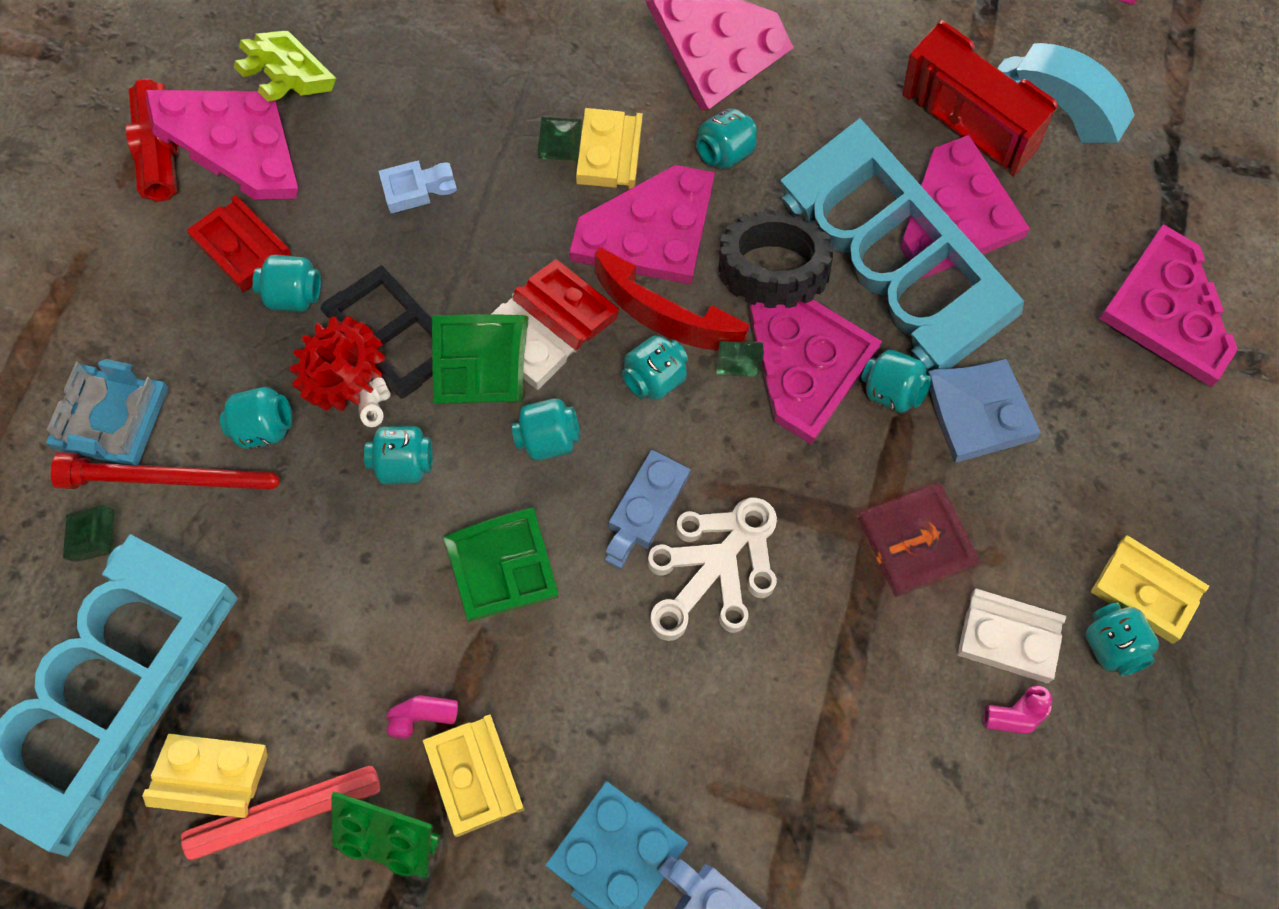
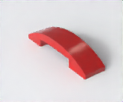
M601 247L595 252V275L601 286L620 308L639 323L669 339L693 347L726 352L742 351L746 343L749 324L711 305L704 318L637 284L636 265Z

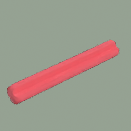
M366 766L248 808L247 818L225 816L186 830L181 834V846L188 860H195L332 811L331 795L333 791L358 800L376 795L380 792V781L377 772L373 766Z

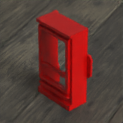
M940 20L909 54L902 96L909 101L913 97L916 98L920 107L923 105L927 106L928 113L961 137L969 135L980 151L1005 169L1010 167L1009 174L1014 177L1039 150L1052 116L1058 108V103L1053 97L1027 79H1022L1017 83L972 51L975 48L972 40L947 22Z

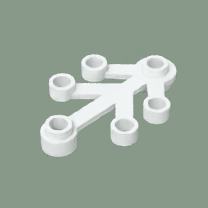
M747 498L740 501L735 506L733 512L699 515L692 511L685 512L679 516L676 525L678 537L685 542L698 540L703 532H732L722 544L677 548L660 544L650 550L648 567L656 575H667L674 567L703 565L675 600H662L654 606L651 612L650 626L658 638L671 641L678 639L684 634L688 624V613L719 576L723 599V608L719 616L721 626L726 631L732 633L739 632L745 627L749 614L747 608L742 604L736 555L746 543H748L753 570L747 582L749 592L757 598H766L772 594L777 579L774 572L770 570L766 539L772 535L776 527L777 517L773 507L768 502L760 498ZM756 516L760 519L761 525L759 527H750L746 523L745 518ZM686 521H693L697 524L698 530L693 533L686 532L682 528V524ZM657 554H665L669 557L670 563L666 566H659L654 562L653 558ZM763 576L769 580L770 586L766 589H760L755 585L754 578ZM730 610L738 611L742 616V621L737 624L730 623L726 619V612ZM664 616H671L677 621V626L671 630L664 629L660 624V620Z

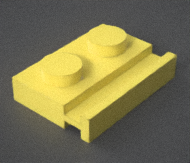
M585 108L576 174L577 184L617 188L618 184L628 185L629 189L635 187L643 113H637L636 116H625V112Z
M1126 535L1117 545L1118 548L1109 559L1091 593L1108 604L1119 603L1121 609L1129 607L1140 609L1154 633L1173 644L1181 639L1200 604L1199 600L1203 593L1207 591L1209 585Z
M491 714L484 716L483 719L476 722L466 723L423 740L455 837L499 821L516 812L524 811Z
M168 734L152 771V781L149 789H145L142 795L146 807L247 818L250 799L254 798L268 757L266 745Z

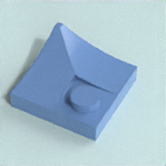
M1007 359L965 368L934 369L928 371V375L931 376L929 389L954 463L1038 439L1041 431Z

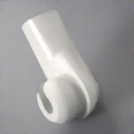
M375 378L369 382L374 389L372 393L364 390L359 393L358 414L364 425L368 427H376L381 424L384 415L378 402L389 399L391 395L383 378Z

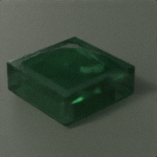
M541 117L538 158L578 161L582 129L581 119Z
M719 342L716 357V375H759L764 357L763 342Z
M101 505L67 514L63 559L78 562L111 554L114 509Z

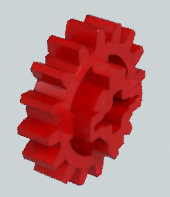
M346 316L343 322L339 321L336 317H330L327 328L317 323L315 325L316 334L312 338L308 335H303L302 340L306 346L303 350H294L293 355L300 360L299 363L290 367V372L297 376L292 385L301 392L300 396L313 406L316 405L327 412L331 406L339 411H344L346 400H350L358 405L360 403L359 393L362 390L372 393L374 389L369 384L371 378H380L382 376V372L375 368V365L385 360V356L377 350L382 345L381 340L373 335L374 332L363 322L357 323L350 316Z

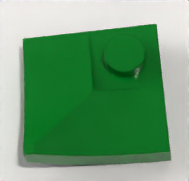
M505 314L432 315L433 404L523 402V369L528 316Z
M534 507L487 520L443 537L467 623L558 598V590Z

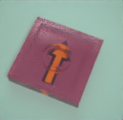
M941 482L861 511L857 516L895 598L973 569L981 563Z

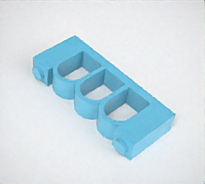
M861 118L781 179L785 194L781 200L793 216L795 213L801 214L809 223L816 221L821 227L820 231H826L831 238L830 244H833L834 250L851 253L854 274L859 283L870 292L888 295L891 318L897 328L906 335L912 336V346L914 348L911 350V354L914 358L924 362L926 371L930 368L933 370L951 369L1022 314L1024 300ZM873 175H876L896 198L894 202L872 219L854 230L844 231L837 229L827 222V217L832 208ZM910 215L934 241V243L903 267L891 273L881 274L871 271L862 262L865 252L875 242ZM947 257L973 285L943 310L930 317L919 318L909 315L899 305L903 292Z
M131 534L122 545L117 546L111 552L107 560L106 569L102 575L109 581L96 587L82 602L77 614V630L81 638L68 639L54 646L42 658L35 673L34 688L38 699L25 700L11 707L0 718V824L48 852L67 857L238 599L227 585ZM126 603H145L180 621L148 669L109 648L104 639V626L108 617L118 607ZM102 659L109 661L141 679L107 730L75 713L67 706L63 696L64 683L68 674L77 665L87 660ZM61 718L67 720L100 739L66 791L33 774L25 766L21 756L22 744L27 733L36 724L46 719Z

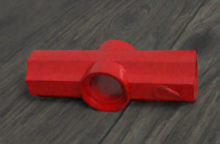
M150 78L135 81L133 87L128 88L131 124L126 125L128 146L135 160L137 191L141 198L150 199L154 202L168 201L173 194L177 193L174 156L179 155V145L173 141L167 144L153 135L146 105L147 90H166L163 83H157Z

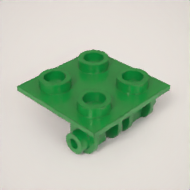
M333 791L331 795L333 847L338 848L343 855L351 859L363 860L367 858L384 864L390 871L401 876L416 875L427 878L430 854L434 855L440 841V835L433 833L432 824Z

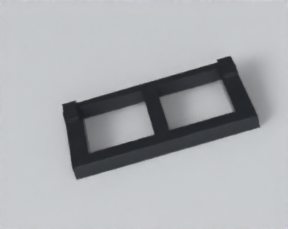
M382 265L345 290H340L324 301L320 307V310L327 318L336 317L339 321L343 322L345 316L341 313L343 310L380 285H383L405 308L406 312L373 334L381 340V346L415 322H418L432 338V318ZM432 357L403 378H400L385 360L375 365V368L382 372V377L401 399L417 390L425 381L433 376Z

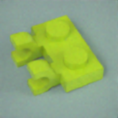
M289 31L255 34L254 41L251 39L240 40L239 47L248 57L243 60H235L234 68L243 77L257 74L265 66L264 72L272 81L268 84L259 85L258 93L267 102L282 98L289 89H293L300 96L332 91L336 77Z

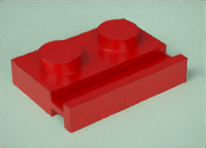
M234 195L231 198L232 202L224 208L220 205L186 231L191 240L243 293L253 286L254 271L256 268H262L267 257L270 255L291 256L289 248L237 195Z
M557 259L530 277L526 285L516 287L513 295V301L575 351L580 349L583 342L586 340L590 341L613 323L619 312L618 307Z

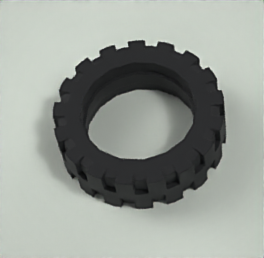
M775 210V214L759 211L755 212V216L752 217L744 215L738 218L737 224L731 223L728 225L726 234L721 236L718 270L721 272L720 279L724 286H730L729 291L736 297L741 295L745 297V302L753 305L759 302L763 303L766 308H776V305H784L785 308L796 307L797 302L803 301L804 304L814 299L816 293L820 295L825 290L826 283L830 280L834 252L833 244H830L831 238L826 231H820L821 227L818 223L814 221L809 223L805 221L804 216L796 213L794 216L786 215V211ZM765 246L782 247L800 254L806 259L807 263L800 268L789 271H770L756 267L747 261L743 255L753 249Z

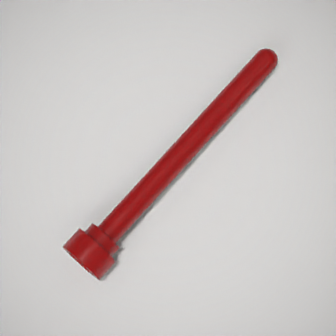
M57 452L51 464V482L56 489H77L80 485H87L89 481L272 490L280 482L279 476L274 472L90 463L88 458H81L79 453Z

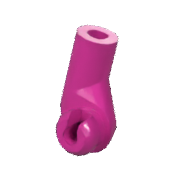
M1032 686L1012 708L986 705L983 716L984 728L1018 734L1032 733L1051 712L1053 699L1051 693L1044 687Z
M417 695L389 710L386 719L389 721L386 732L392 738L408 739L413 734V723L422 720L454 724L457 716L458 702L456 700Z

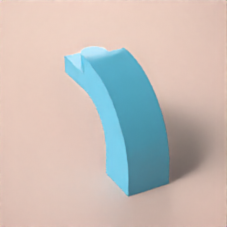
M1034 43L1025 57L1013 56L1004 58L998 67L1001 72L1017 83L1022 79H1027L1057 101L1058 106L1072 119L1081 143L1119 142L1134 117L1129 98L1117 79L1101 64L1076 50L1054 44Z

